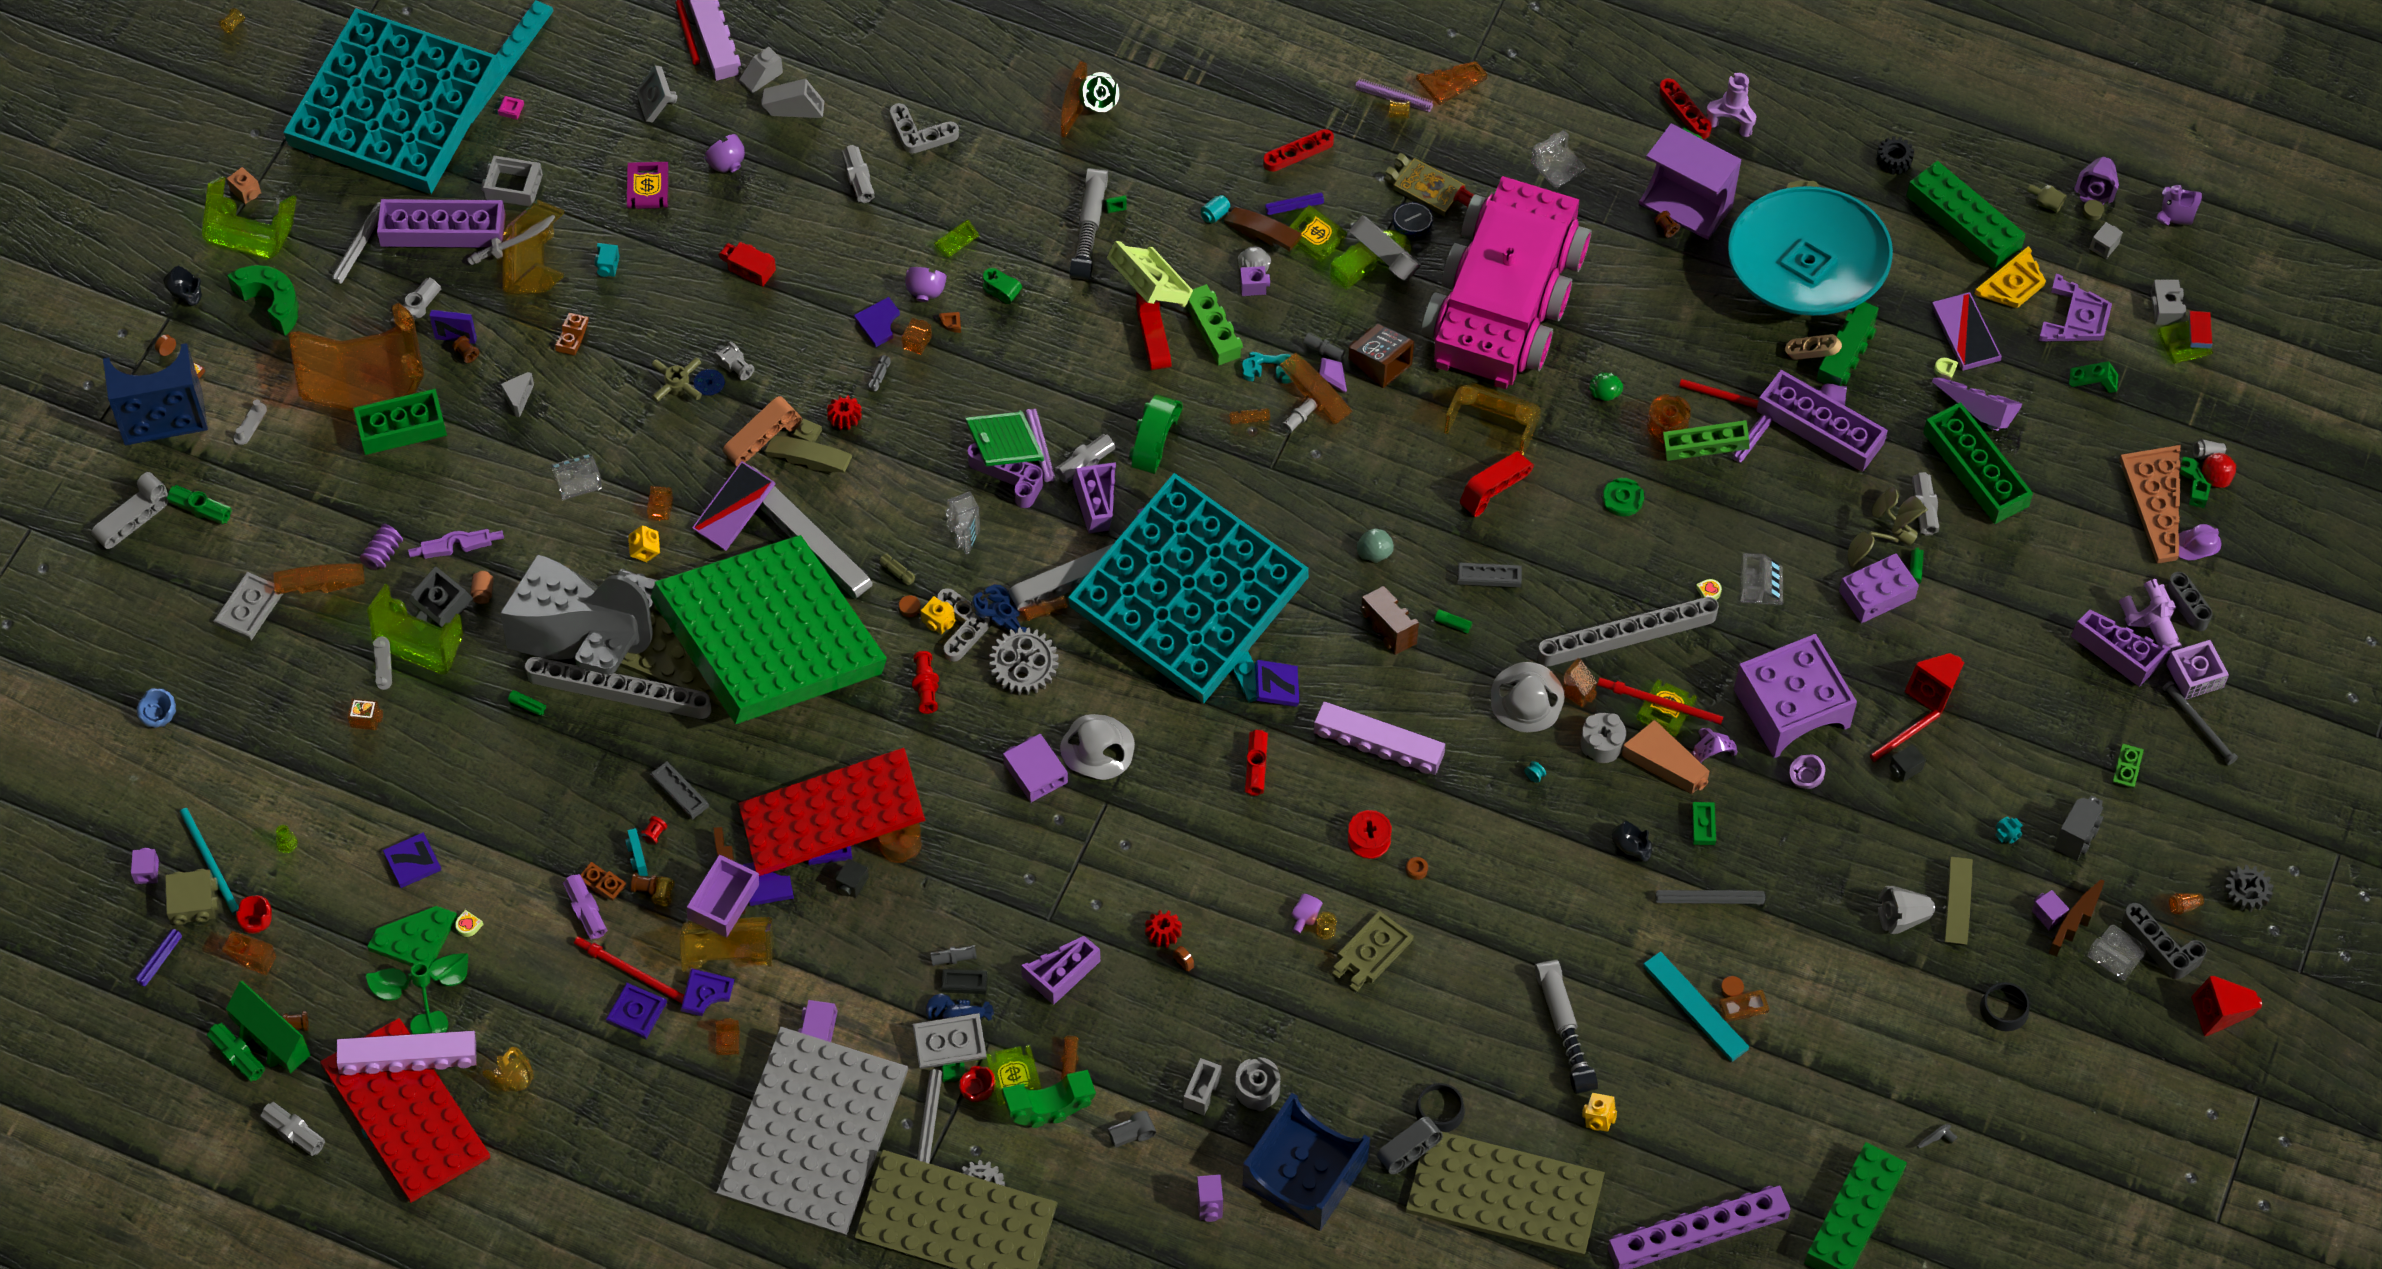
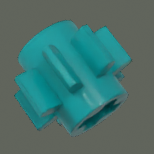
M2005 817L1997 823V833L1995 836L2001 843L2008 841L2012 844L2022 836L2020 828L2023 825L2017 818L2010 819Z

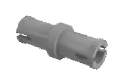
M1307 398L1281 424L1282 429L1286 433H1292L1317 408L1316 402L1311 398Z

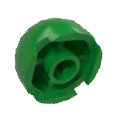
M1103 72L1093 73L1081 82L1078 90L1079 99L1087 110L1095 113L1106 112L1118 102L1119 87L1111 79L1110 75Z

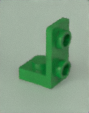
M2109 361L2070 369L2069 385L2071 387L2101 382L2102 386H2105L2109 393L2117 392L2118 373Z

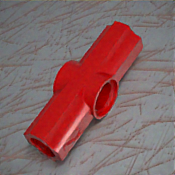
M1263 730L1249 732L1245 792L1254 796L1264 794L1268 733ZM1258 761V762H1260V763H1259V764H1254V763H1252V762Z

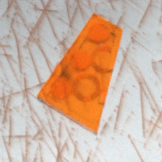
M1474 61L1453 66L1452 69L1441 71V69L1434 70L1432 74H1417L1416 80L1437 104L1441 105L1485 81L1488 74Z

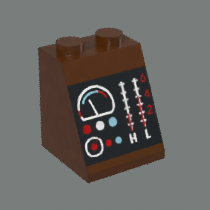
M1377 324L1375 327L1369 328L1359 340H1354L1350 344L1348 359L1384 388L1412 365L1414 341Z

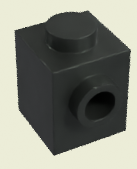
M1911 744L1892 756L1889 768L1895 777L1905 782L1923 770L1926 759Z
M848 859L843 868H839L835 874L834 880H836L837 890L844 896L850 895L857 898L869 878L868 867Z

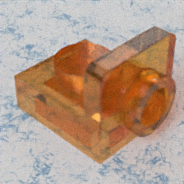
M726 1018L716 1021L717 1055L739 1054L740 1027L738 1020Z

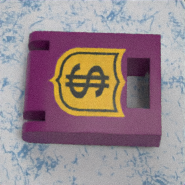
M668 162L628 163L627 208H632V200H635L636 209L660 208V199H663V207H668ZM658 170V173H639V171Z

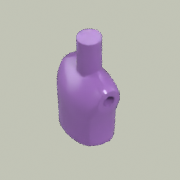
M1824 384L1821 390H1818L1845 406L1847 386Z
M1308 894L1301 895L1291 914L1297 920L1292 930L1293 933L1300 935L1305 924L1314 925L1323 904L1319 899Z

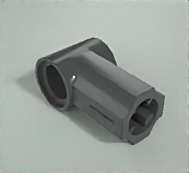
M1147 1111L1138 1112L1132 1115L1128 1121L1108 1128L1110 1140L1115 1148L1137 1139L1139 1141L1148 1140L1157 1132Z

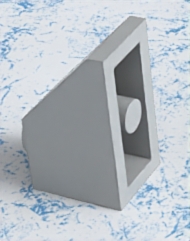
M767 47L752 58L739 79L740 83L751 93H754L783 73L782 60L770 47Z

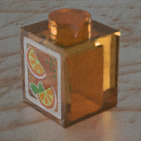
M352 698L348 713L351 728L377 730L378 722L381 723L383 718V710H380L378 701Z

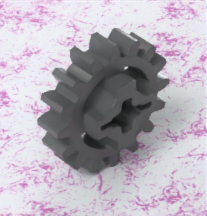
M2245 865L2243 870L2237 866L2235 872L2230 871L2224 882L2226 885L2224 892L2228 893L2227 900H2234L2233 906L2239 904L2240 910L2243 911L2245 907H2248L2249 912H2252L2254 907L2257 910H2261L2262 905L2266 906L2269 899L2273 895L2271 891L2274 886L2273 884H2268L2271 878L2263 876L2264 870L2257 872V866H2254L2251 870L2248 865Z

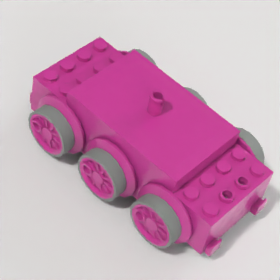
M1504 176L1501 177L1495 194L1491 193L1488 198L1474 194L1468 206L1461 233L1462 237L1471 239L1473 242L1468 247L1454 243L1445 264L1441 283L1442 286L1451 288L1453 291L1448 296L1436 292L1432 295L1422 324L1421 334L1433 338L1435 341L1434 362H1436V368L1448 371L1449 367H1454L1495 380L1494 386L1507 389L1508 385H1513L1518 369L1519 372H1523L1526 368L1535 371L1541 370L1549 350L1553 329L1540 325V322H1543L1546 318L1560 321L1570 295L1572 279L1561 276L1559 273H1562L1565 269L1579 272L1591 238V230L1580 227L1578 224L1579 199Z

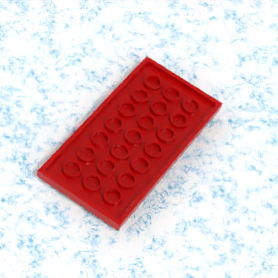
M905 748L739 803L753 862L759 876L926 821Z
M398 1018L363 1038L411 1034L401 1019ZM337 1052L320 1061L323 1070L410 1203L490 1159V1153L433 1068H426L422 1071L411 1069L400 1072L379 1071L376 1074L363 1072L345 1075L339 1074Z

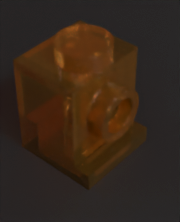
M650 486L647 506L648 518L657 521L669 520L673 503L671 488Z

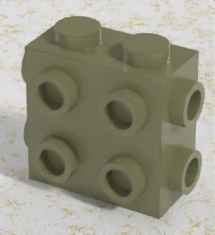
M197 869L193 872L185 873L174 872L173 874L165 875L167 916L171 924L183 925L192 921L206 922L209 919H216L215 910H219L218 897H215V891L218 890L217 877L212 876L210 869Z

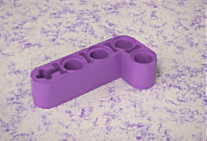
M976 443L968 447V463L971 468L1014 485L1015 503L1018 507L1028 508L1034 503L1043 487V473L1040 467L1028 462L986 466Z

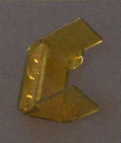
M536 200L508 224L504 231L503 242L522 234L551 215L555 216L550 225L539 234L503 249V290L510 294L545 293L564 277V273L544 266V244L553 238V223L564 214V210Z
M1475 383L1459 387L1446 414L1444 433L1449 434L1461 404L1472 405L1527 425L1521 438L1519 452L1524 456L1540 419V407L1535 403Z
M739 918L727 938L692 921L683 923L680 934L682 971H687L688 966L693 969L701 968L702 964L706 963L707 960L751 958V961H755L756 965L767 964V967L772 966V918Z

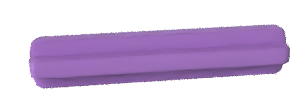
M1767 414L1761 415L1748 433L1750 449L1735 451L1732 456L1733 460L1738 463L1744 460L1771 424V416Z

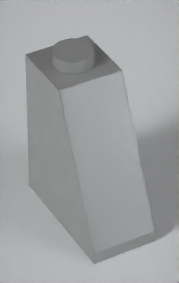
M807 79L764 89L761 103L771 116L823 117L825 101Z

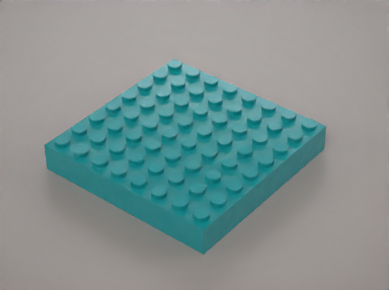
M355 8L283 133L287 144L311 154L432 194L501 71L498 56Z
M1174 473L1068 599L1069 605L1073 610L1204 704L1309 578L1307 566Z

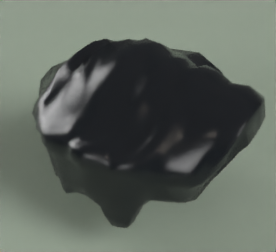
M180 265L175 266L164 277V284L172 296L180 298L188 305L194 306L199 303L202 297L201 278L198 277L196 279L194 274Z
M1627 820L1613 829L1612 840L1617 848L1626 855L1634 856V858L1641 861L1649 860L1652 846L1651 841L1648 839V830L1641 831L1639 827Z

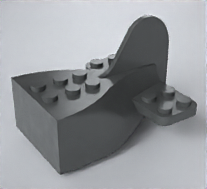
M537 555L501 612L507 649L545 659L563 660L575 658L576 665L580 668L606 675L613 674L618 669L627 652L641 653L647 649L652 640L650 614L655 604L650 597L654 583L658 580L635 574H628L626 576L612 575L607 577L598 587L589 579L561 563Z

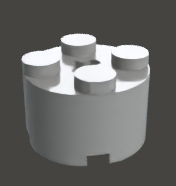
M1598 713L1586 719L1581 737V749L1586 756L1588 755L1597 763H1609L1617 759V756L1623 751L1626 737V729L1617 714Z
M1257 1057V1059L1253 1060L1248 1059L1241 1063L1235 1077V1095L1241 1104L1250 1109L1264 1111L1276 1102L1280 1094L1281 1082L1277 1066L1272 1061L1262 1057Z

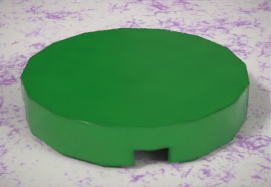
M1617 478L1605 485L1602 501L1605 508L1612 514L1631 516L1641 509L1644 503V491L1634 480Z

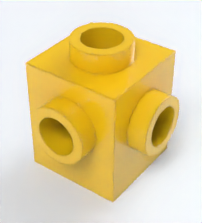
M640 526L628 535L631 557L648 562L660 553L658 531L646 526Z
M933 596L921 610V621L931 631H937L942 635L946 629L949 630L955 623L954 609L948 602H942Z
M1592 1093L1588 1105H1584L1582 1117L1586 1121V1128L1609 1131L1611 1123H1615L1617 1116L1614 1097Z

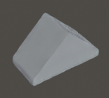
M529 372L501 384L505 399L515 416L519 418L534 386L532 373Z

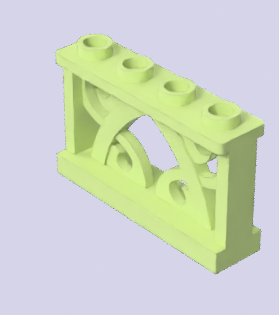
M1120 241L1114 242L1107 259L1147 303L1154 304L1155 300L1178 303L1181 307L1186 306L1193 290L1153 247L1142 249L1125 246Z

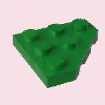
M434 906L379 927L367 946L368 951L409 966L422 962L430 968L458 917L457 913Z

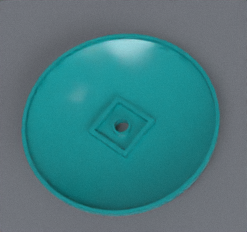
M1803 186L1778 190L1751 203L1739 215L1732 227L1729 237L1728 255L1731 268L1739 282L1760 301L1789 313L1827 315L1851 309L1869 299L1879 290L1889 274L1893 248L1885 224L1866 204L1840 191L1822 187ZM1805 260H1812V261H1814V263L1808 264V263H1805L1804 261H1805Z

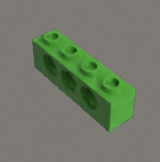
M1207 284L1193 289L1186 308L1218 366L1241 358V349L1243 348L1241 339L1235 336L1232 323L1226 320L1225 311L1222 306L1219 307L1215 292L1210 291Z
M1746 420L1663 432L1667 461L1750 449Z

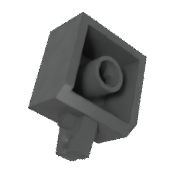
M435 566L410 596L409 601L419 609L417 611L418 615L412 624L422 632L429 624L432 625L435 622L446 631L473 598L464 588Z
M2092 795L2089 799H2077L2059 832L2054 850L2076 861L2081 854L2085 855L2091 845L2090 842L2096 837L2100 829L2099 826L2104 818L2101 816L2103 810V801L2101 799H2097Z

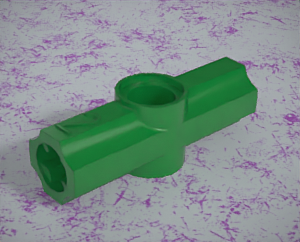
M178 485L172 486L169 490L167 501L192 512L196 518H207L222 525L230 519L231 507L207 498L203 492H192Z
M222 1023L215 1024L210 1028L207 1037L221 1051L224 1059L232 1067H236L250 1082L258 1080L265 1071V1067L252 1055L246 1043L241 1038H236Z

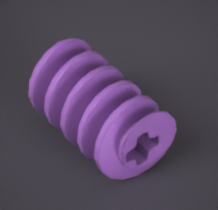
M382 524L381 528L377 530V534L373 536L372 541L369 542L368 547L365 548L364 554H361L360 561L367 568L377 570V568L384 569L386 567L384 562L390 561L389 556H393L395 553L393 549H398V543H402L403 538L390 525Z

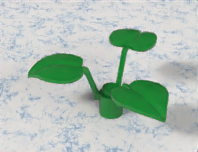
M468 953L453 954L439 958L431 964L430 968L425 963H416L411 967L408 979L403 971L395 968L367 973V984L376 997L385 1001H392L401 996L402 990H406L412 980L413 984L422 990L426 1013L419 1014L413 1018L410 1025L412 1034L447 1033L448 1019L441 1011L430 1013L425 987L430 983V977L434 981L439 980L444 986H455L463 982L468 972Z

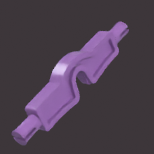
M488 529L470 533L454 531L440 539L421 542V547L408 549L410 558L423 555L424 559L448 556L453 553L454 543H460L462 550L468 552L481 547L491 546V541L504 539L502 530L489 533Z

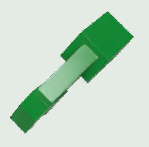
M2183 457L2181 465H2186L2188 468L2181 466L2179 474L2193 481L2190 489L2189 505L2205 508L2211 484L2206 482L2196 460Z

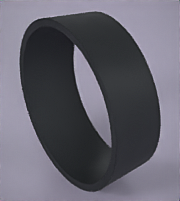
M1997 983L1990 987L1981 999L1980 1012L1985 1022L1991 1027L2000 1031H2013L2022 1027L2028 1019L2029 998L2022 988L2013 983ZM1998 989L2011 990L2024 1000L2027 1009L2016 1020H2002L1993 1015L1987 1005L1988 994Z
M1435 1083L1429 1085L1421 1092L1416 1102L1415 1113L1417 1119L1426 1117L1421 1109V1098L1433 1090H1446L1454 1094L1461 1102L1460 1112L1454 1119L1448 1122H1433L1442 1132H1450L1456 1129L1463 1121L1465 1115L1461 1094L1449 1084Z

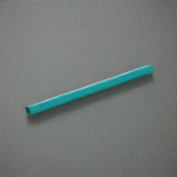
M183 808L180 810V814L212 876L217 877L218 888L232 915H236L239 907L188 808Z

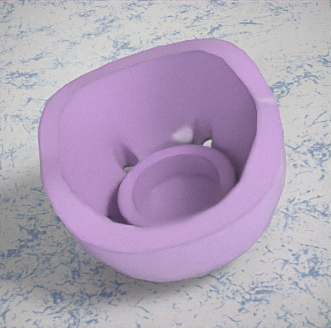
M1816 755L1799 756L1790 766L1792 782L1800 788L1812 789L1824 780L1825 765Z

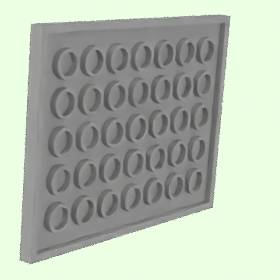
M780 1027L717 1190V1195L846 1236L907 1075L908 1066Z

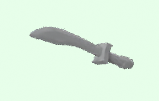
M551 215L522 234L505 242H501L498 237L491 239L492 246L472 254L468 258L471 265L477 264L490 255H494L497 259L503 257V249L539 234L550 225L555 216Z

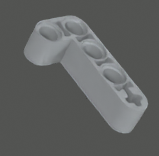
M1364 215L1350 229V232L1389 265V269L1399 278L1408 281L1421 266L1416 259Z
M151 472L144 473L138 479L137 486L139 492L97 523L92 529L91 535L106 549L117 545L168 504V493L165 485Z

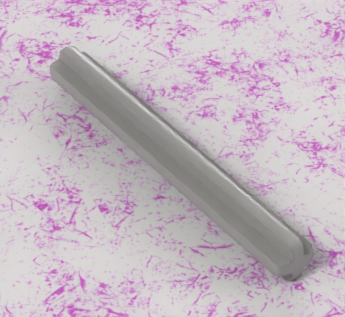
M377 202L333 273V282L341 284L376 228L379 220L380 202Z
M932 1069L929 1074L917 1160L926 1163L930 1162L942 1080V1071Z

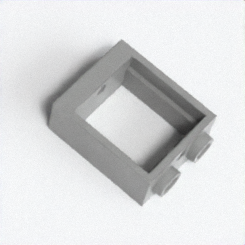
M493 156L492 162L487 166V177L483 179L481 185L485 199L503 200L504 203L533 207L543 176L541 164ZM499 173L528 177L524 190L517 191L495 187Z

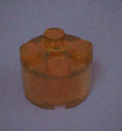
M1663 394L1656 397L1651 403L1647 420V427L1651 435L1664 444L1663 432L1688 429L1691 416L1690 405L1684 398L1678 395L1674 397L1669 396V394Z
M917 823L878 836V847L883 856L891 862L903 863L907 859L918 855L922 846L920 824Z

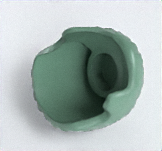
M1377 528L1365 532L1357 543V551L1361 559L1370 560L1373 563H1378L1388 558L1394 548L1392 538L1387 532Z

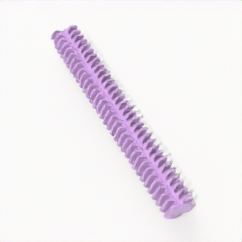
M1359 79L1356 83V89L1391 99L1428 112L1433 108V101L1431 103L1430 100L1428 102V99L1423 101V98L1422 100L1421 97L1418 99L1416 95L1414 98V95L1412 97L1411 95L1409 96V93L1404 95L1402 91L1400 93V90L1395 92L1393 88L1392 90H1390L1391 88L1388 90V87L1386 89V86L1383 88L1384 85L1382 87L1381 85L1379 87V84L1376 86L1377 83L1372 85V82L1370 83L1369 81L1367 83L1365 79L1364 81Z
M1027 409L1026 417L1028 424L1044 456V461L1039 460L1044 481L1053 482L1055 475L1051 466V460H1049L1047 445L1044 443V434L1041 430L1037 409Z

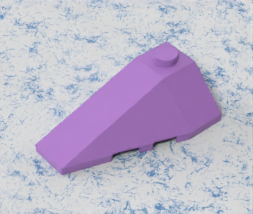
M1942 377L1933 378L1932 380L1935 385L1957 403L1961 402L1967 411L1981 422L1988 424L1987 427L1999 431V428H2007L2022 406V403L2000 395L1986 396L1984 390L1974 388L1967 390L1966 385Z

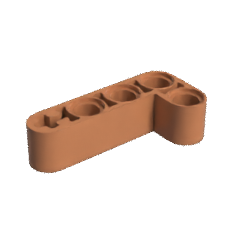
M776 397L725 444L723 453L736 466L741 461L746 463L783 427L788 431L798 428L802 417L783 397Z

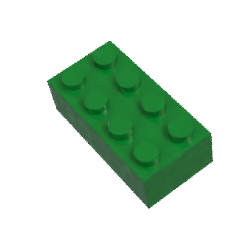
M436 389L354 408L365 455L447 436Z

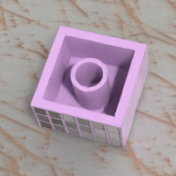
M2211 640L2172 651L2166 664L2185 699L2224 688L2229 676Z

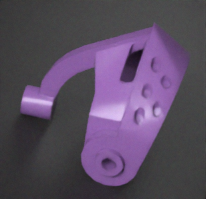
M1702 728L1698 731L1702 740L1695 745L1694 751L1691 752L1701 763L1706 758L1719 752L1730 751L1731 755L1735 756L1738 751L1735 742L1730 740L1727 735L1715 733L1710 728Z

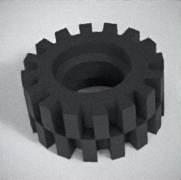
M1892 136L1891 140L1888 137L1878 147L1877 165H1880L1881 170L1885 168L1886 173L1892 171L1891 174L1895 175L1897 171L1898 175L1902 174V170L1906 172L1911 167L1914 149H1912L1911 143L1908 144V140L1905 139L1903 142L1902 137H1899L1898 140H1896V136ZM1888 153H1899L1900 155H1902V158H1892L1888 155Z

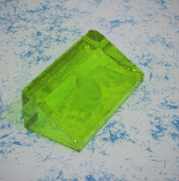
M967 219L934 242V244L949 258L980 235L969 219Z

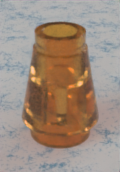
M2175 893L2169 898V907L2174 914L2181 915L2204 905V898L2201 893Z

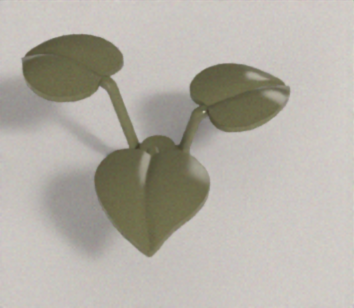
M1894 487L1887 488L1875 501L1872 507V514L1874 517L1880 518L1887 513L1894 521L1892 528L1894 536L1872 531L1869 534L1865 531L1858 534L1848 549L1850 566L1854 568L1856 563L1869 553L1874 545L1873 536L1890 539L1896 543L1900 540L1906 545H1911L1916 540L1918 533L1907 524L1928 511L1921 500L1916 496L1908 498L1900 506L1899 514L1895 517L1890 512V509L1897 504L1899 494Z

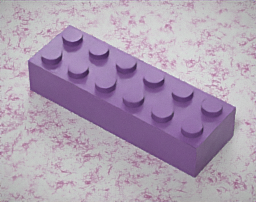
M381 199L377 234L381 247L492 246L491 239L496 237L503 242L506 214L503 200Z
M1780 370L1759 397L1757 412L1771 416L1774 422L1862 472L1885 443L1887 429L1783 370Z

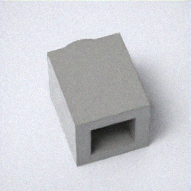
M2105 222L2094 235L2089 249L2107 259L2119 245L2123 232Z

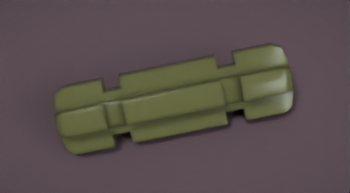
M885 553L880 557V564L885 568L888 567L887 570L899 579H903L902 581L905 584L911 585L915 581V575L910 571H906L907 568L895 559L892 560L889 554Z

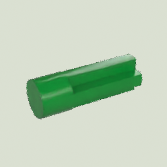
M1915 548V550H1911L1910 573L1916 582L1920 584L1922 582L1924 550Z
M1438 609L1434 619L1436 622L1465 633H1469L1472 627V621Z
M515 690L508 697L509 702L539 716H542L546 709L545 704Z

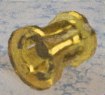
M231 8L229 14L219 21V25L225 32L232 34L234 28L239 23L245 21V17L239 10Z
M1390 100L1389 118L1405 116L1409 119L1410 101L1394 102Z
M658 877L655 881L657 885L656 891L652 895L651 900L658 905H670L672 900L670 897L671 890L675 886L674 880L667 877Z
M1323 912L1317 917L1316 933L1320 938L1326 940L1331 939L1335 935L1337 920L1334 914Z

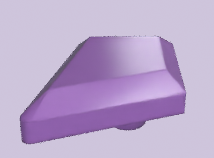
M1322 358L1318 378L1345 393L1347 389L1342 362Z

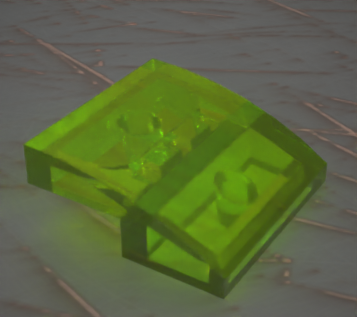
M2189 320L2161 327L2157 330L2162 344L2174 364L2213 354L2212 348L2190 347Z

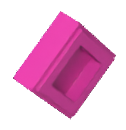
M504 96L498 109V114L518 119L524 106V101Z

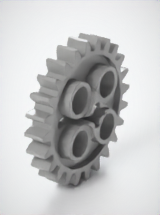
M1019 627L1016 634L1011 629L1009 637L1003 633V641L996 639L997 646H992L993 653L989 655V659L992 660L989 663V668H994L991 675L997 676L996 683L1003 681L1002 689L1010 686V693L1014 689H1018V695H1021L1022 690H1025L1026 694L1029 695L1030 689L1038 693V686L1046 689L1045 682L1052 683L1051 676H1056L1054 669L1058 668L1059 663L1055 661L1058 660L1059 656L1054 654L1056 647H1050L1052 640L1045 641V633L1039 637L1037 629L1032 634L1029 627L1026 629V632H1022L1021 627ZM1027 644L1031 646V649L1023 650L1021 646ZM1010 656L1013 657L1014 660L1012 662H1006L1004 658ZM1040 660L1044 662V665L1036 666L1034 662ZM1023 672L1027 674V677L1019 678L1017 674Z

